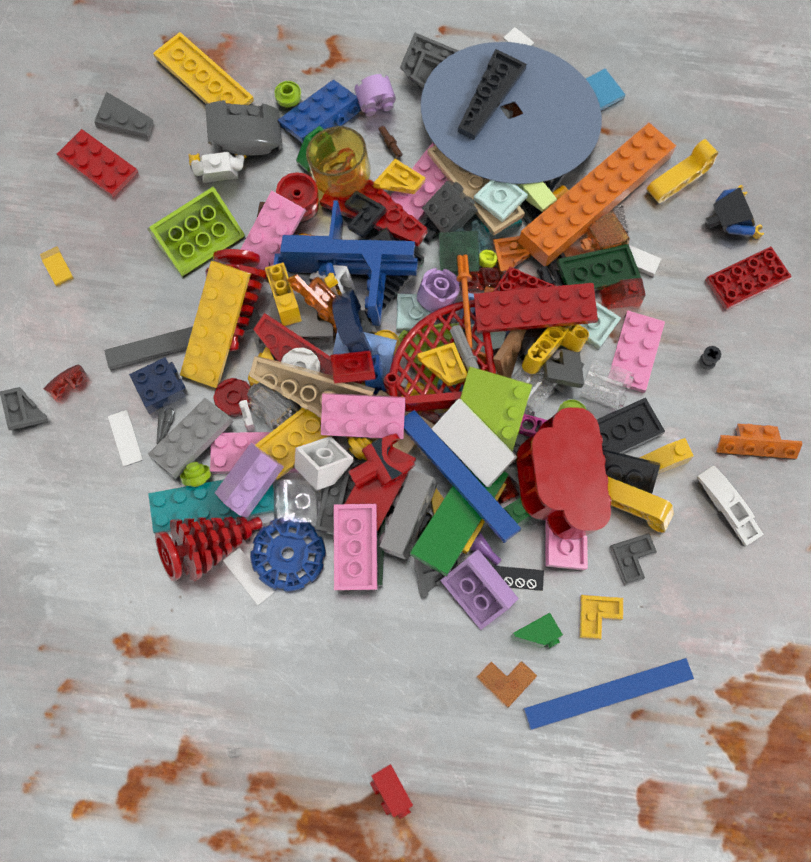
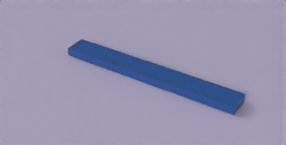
M413 410L404 417L405 433L496 535L505 543L520 532L521 527L418 413Z
M687 658L526 707L523 710L529 728L533 730L693 680L694 677Z

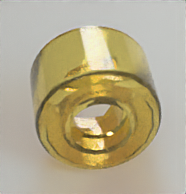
M344 126L330 127L317 133L309 142L306 158L312 178L322 193L332 197L351 196L355 191L359 192L367 184L371 174V166L365 141L357 131ZM343 164L339 169H333L335 166Z

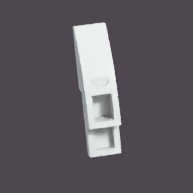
M715 465L696 476L718 511H722L744 546L749 545L764 535L753 519L755 516Z

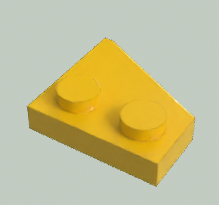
M394 159L374 181V187L415 194L425 183L426 177Z
M454 342L417 354L418 360L448 386L466 380L467 372Z

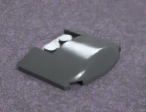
M415 32L400 65V69L415 84L424 88L432 71L443 60L459 50Z
M225 100L205 105L208 144L212 145L214 142L222 147L221 150L239 155H263L270 153L276 147H278V150L282 149L281 126L278 121L280 119L279 110L264 103L261 106L227 104Z

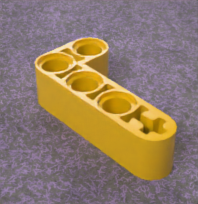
M703 139L694 147L689 157L653 180L646 190L658 203H662L707 172L714 164L719 152L706 139Z
M581 325L548 327L528 350L522 363L523 370L529 374H536L560 345H563L570 351L580 352L589 337V332Z
M608 477L607 486L611 497V506L646 519L650 528L657 532L665 533L674 515L673 505L669 501Z

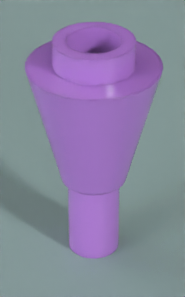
M480 532L470 550L475 552L478 549L484 557H487L497 566L502 559L492 551Z

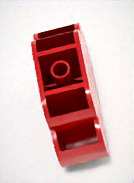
M578 407L564 408L549 418L539 427L537 433L519 446L516 454L521 502L525 511L536 519L547 520L551 531L557 537L567 540L581 539L602 529L607 525L611 516V497L608 493V476L605 472L606 460L602 451L603 438L600 434L599 424L591 412Z

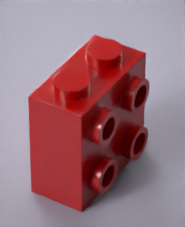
M391 764L371 775L373 781L369 783L376 795L381 794L384 801L380 804L387 816L391 814L393 818L398 816L401 819L411 813L409 808L413 804Z

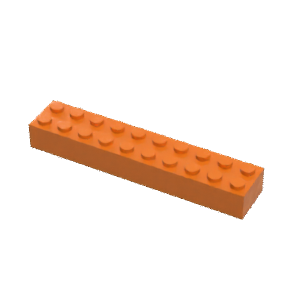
M646 124L521 231L518 243L529 251L543 266H548L670 160L676 145L652 124Z

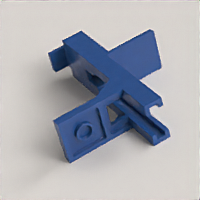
M334 200L329 236L283 235L281 254L275 253L273 265L284 262L287 272L317 273L319 267L326 263H332L333 265L347 266L350 274H367L369 277L367 280L369 296L365 297V308H368V318H371L372 325L380 326L386 275L417 276L418 259L414 258L415 241L341 240L343 219L338 200Z

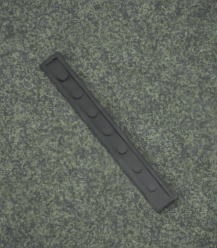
M257 309L253 310L251 316L246 317L250 319L249 325L239 327V329L245 331L244 334L253 332V329L259 322L260 317ZM193 326L106 349L104 351L108 368L112 370L186 350Z

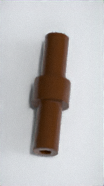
M385 126L379 127L378 130L384 138L387 148L392 150L396 158H400L403 154L397 146L394 136L389 134Z

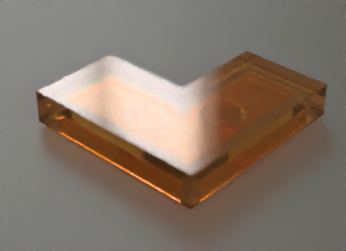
M491 661L476 678L509 708L537 675L521 661L506 676Z

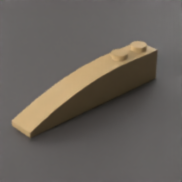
M254 356L249 374L250 377L276 390L282 396L293 400L320 418L322 414L323 393L373 395L375 388L355 382L334 384L332 375Z

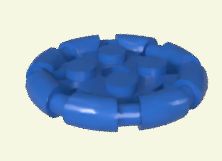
M285 517L271 521L272 524L266 528L264 526L253 540V551H250L253 571L258 573L260 576L258 579L272 589L280 588L284 589V591L302 589L308 582H313L322 571L324 566L322 564L323 557H326L323 538L318 536L314 526L302 519L298 521L293 520L292 517ZM290 528H296V533L289 532ZM277 530L280 535L273 539L270 534ZM310 537L312 542L306 544L303 539ZM262 546H267L266 553L261 552ZM287 548L294 551L293 556L289 559L282 557V552ZM309 554L315 556L314 562L308 561ZM267 563L271 566V569L268 571L264 568V565ZM303 569L306 574L299 578L296 573H300ZM279 574L287 575L286 581L279 580Z

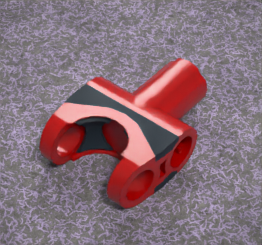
M391 434L378 439L362 449L367 461L348 471L357 488L377 477L381 486L385 487L397 481L414 468L415 463L413 460L405 463H394L388 458L389 450L400 440L398 434Z

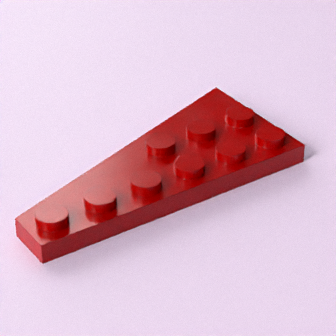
M347 159L319 201L320 205L332 210L334 200H338L341 215L354 219L357 214L347 209L344 203L357 190L386 207L387 212L373 227L374 229L380 231L388 227L393 237L402 241H415V246L419 247L428 233L427 228L414 216L409 215L399 203L394 202L391 196L383 189L375 188L374 181L369 180L360 169L354 167L352 162Z
M266 313L263 314L253 330L279 362L292 349L306 348L318 357L320 372L333 376L331 357ZM363 380V381H354V382H355V383H358V384H362V383L364 382V380Z

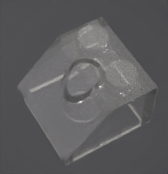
M281 480L275 482L274 523L280 525L316 524L322 501V489L316 490L308 481Z

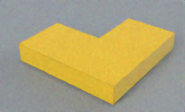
M591 595L580 596L579 638L600 640L602 639V619L623 620V598Z

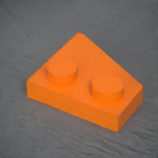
M519 236L493 240L500 275L505 274L509 266L514 268L532 256L529 251L518 243Z

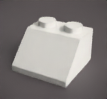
M329 436L297 447L295 450L294 468L316 490L335 484L352 464L353 457Z

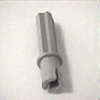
M453 326L450 332L462 357L463 365L467 371L469 366L479 369L476 362L477 357L473 355L461 326Z

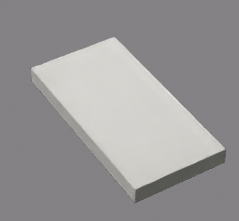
M458 399L432 427V430L487 487H490L517 458L461 399Z

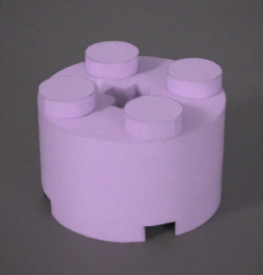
M381 74L371 75L362 79V84L359 87L358 84L355 86L354 91L361 111L367 117L375 115L376 111L383 110L387 112L393 109L396 97L388 76L384 78Z
M437 268L428 270L424 274L418 289L417 301L431 313L447 305L454 304L460 292V282L456 280L457 276L446 269H443V271L437 270Z

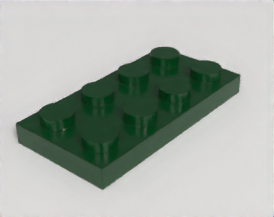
M629 244L561 258L556 262L564 285L594 283V291L636 282L641 279Z

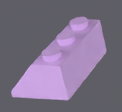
M250 443L215 494L238 515L248 517L284 466L256 445Z
M478 549L454 568L447 577L445 576L440 580L480 630L507 611L519 599Z

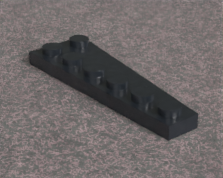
M495 49L488 67L482 76V80L477 86L474 97H472L469 107L462 118L458 132L475 140L524 73L527 64Z

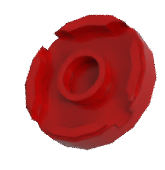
M229 378L218 384L213 399L215 405L228 416L238 417L242 416L239 406L240 401L247 400L250 409L253 405L254 395L252 388L246 381Z

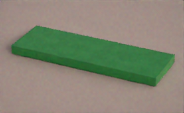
M465 465L495 499L509 474L504 471L490 487H487ZM454 486L451 487L410 552V556L446 577L482 520Z

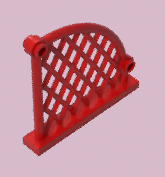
M469 300V309L475 308L474 300ZM463 301L442 307L424 317L410 329L398 346L392 360L390 372L384 377V386L389 390V396L398 397V389L403 395L402 397H405V412L449 409L460 399L462 391H458L462 385L464 386L465 381L458 383L455 388L443 382L438 390L432 383L436 375L432 373L429 379L423 373L426 366L422 364L419 368L414 360L417 354L422 353L420 349L424 341L431 349L436 348L440 340L444 345L455 342L452 337L448 343L443 334L446 329L450 331L452 328L449 323L453 317L458 321L461 328L465 329L464 316L461 319L455 313L463 309ZM470 311V317L475 322L471 329V334L478 344L475 352L472 350V353L477 357L476 362L481 366V370L485 371V369H488V372L496 374L490 332L482 333L483 342H481L474 334L477 329L476 316ZM449 314L447 320H445L442 316ZM437 319L443 324L440 333L433 326ZM425 326H428L427 329H426V331H425L424 334H423V332H422L421 330H422ZM431 330L437 336L433 344L427 338ZM417 334L421 337L418 345L412 340ZM409 344L415 349L411 358L405 352ZM482 346L485 349L486 365L477 356ZM402 356L408 361L404 369L400 366ZM411 366L418 372L414 380L407 374ZM420 376L427 383L423 391L417 386ZM404 378L411 384L407 393L400 386ZM446 386L451 391L449 393H442ZM431 387L436 394H427ZM413 389H415L419 394L410 396Z

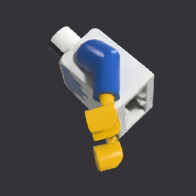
M326 263L319 267L317 273L310 275V283L315 277H319L337 296L352 289L357 295L347 266Z

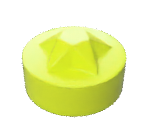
M483 250L479 253L478 263L483 268H493L497 264V255L494 251Z

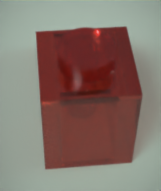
M642 278L621 280L600 291L602 306L607 309L638 306L642 304L646 296Z

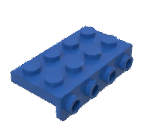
M333 79L278 119L281 127L303 144L305 137L318 126H321L331 134L357 115L361 108L357 96Z

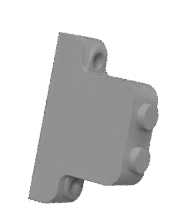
M300 293L294 294L302 321L285 327L311 344H334L332 325L329 322L318 321V311L314 307L309 306ZM272 296L270 298V317L281 323L276 303ZM254 331L256 346H266Z

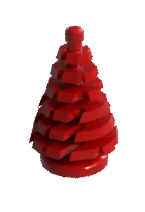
M223 249L213 253L214 261L251 273L229 351H237L239 348L238 338H243L245 333L239 327L249 325L250 319L246 317L252 315L254 309L252 305L257 303L259 299L257 292H261L263 287L261 283L264 282L267 274L262 269L254 268L260 263L259 254L241 249ZM207 267V269H206V271H205L206 277H207V273H208V270H209L208 267Z
M232 516L224 517L223 521L221 518L206 520V518L201 517L196 522H194V518H185L184 521L172 519L170 520L172 539L166 532L161 531L156 533L155 542L161 563L168 577L172 581L179 580L182 575L181 564L183 563L184 572L186 575L190 574V580L195 582L202 577V573L206 574L211 570L212 561H214V566L221 562L222 555L227 557L232 552V546L234 549L238 548L242 544V538L244 540L249 539L252 536V530L261 529L263 524L259 517H254L249 521L245 517H237L235 521Z

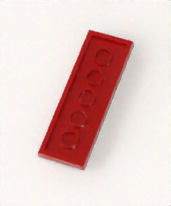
M594 283L474 293L477 333L598 322Z

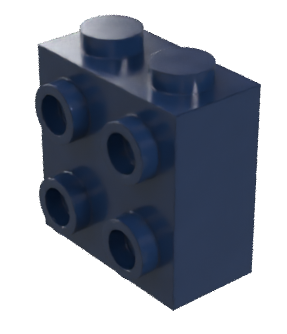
M166 357L129 374L149 414L186 397L183 392L186 387L181 378H176L175 373L178 371L173 362L168 363Z

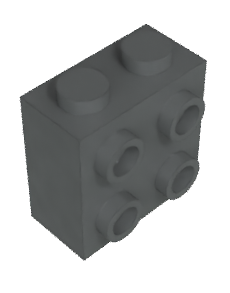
M446 181L422 207L444 236L453 237L478 211L474 206V200L465 195L463 187L458 182Z

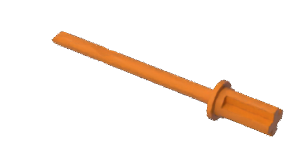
M458 255V276L456 280L462 283L465 335L470 348H472L467 282L472 280V276L469 274L468 255Z

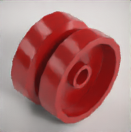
M299 172L289 173L281 178L277 184L276 193L306 209L300 222L314 217L319 208L317 184L313 178Z

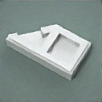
M630 246L638 270L653 277L662 258Z
M247 400L240 401L239 406L247 431H256Z

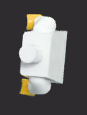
M229 152L202 155L200 161L199 153L197 155L188 154L189 165H191L194 175H202L203 183L238 179L237 171L243 168L244 159L247 158L246 155L235 154V157H233Z

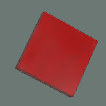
M371 351L330 355L334 384L375 379Z

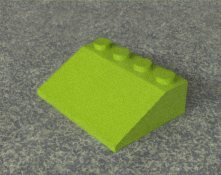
M214 186L147 229L181 276H184L212 258L215 251L223 250L245 236Z
M469 366L460 399L513 452L532 384Z

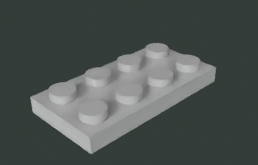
M204 398L148 455L176 479L186 466L201 455L234 421L207 398Z

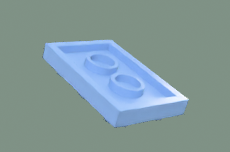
M337 330L333 355L349 353L347 346L343 345ZM364 332L373 351L371 356L377 354L380 356L381 367L385 376L390 372L397 340Z

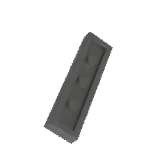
M352 464L335 484L324 488L315 531L334 535V505L343 504L350 476L348 471L351 470Z

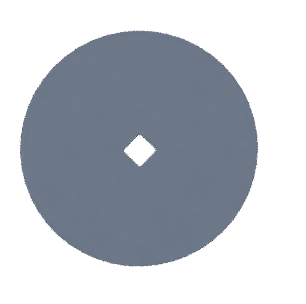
M489 42L457 51L443 60L432 71L424 85L421 97L423 123L436 147L448 159L464 170L477 176L503 183H539L558 178L572 171L591 154L599 139L602 126L599 101L584 76L572 65L555 54L521 43ZM497 49L526 63L527 67L475 140L459 133L458 127L469 107L472 97H474L478 84L482 80L493 52ZM515 102L523 114L508 119L500 107Z

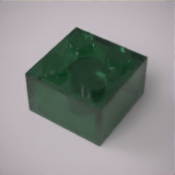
M478 231L439 233L440 271H443V269L458 271V255H468L469 271L480 270Z

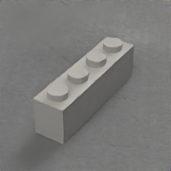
M410 470L409 475L403 482L401 495L399 494L396 498L394 512L388 517L387 529L380 537L379 547L385 553L408 560L438 485L434 477Z

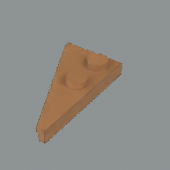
M526 329L511 330L493 358L498 375L511 378Z

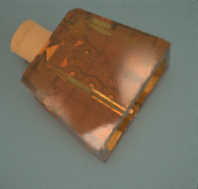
M612 210L590 224L586 232L587 238L580 241L584 251L591 248L597 251L629 244L630 238Z

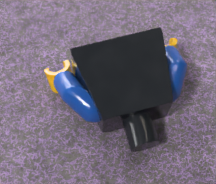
M739 185L737 189L722 191L713 204L716 214L706 218L709 228L721 225L724 233L748 235L755 239H760L764 235V233L759 232L763 226L757 225L754 227V217L745 199L748 192H742L743 185Z

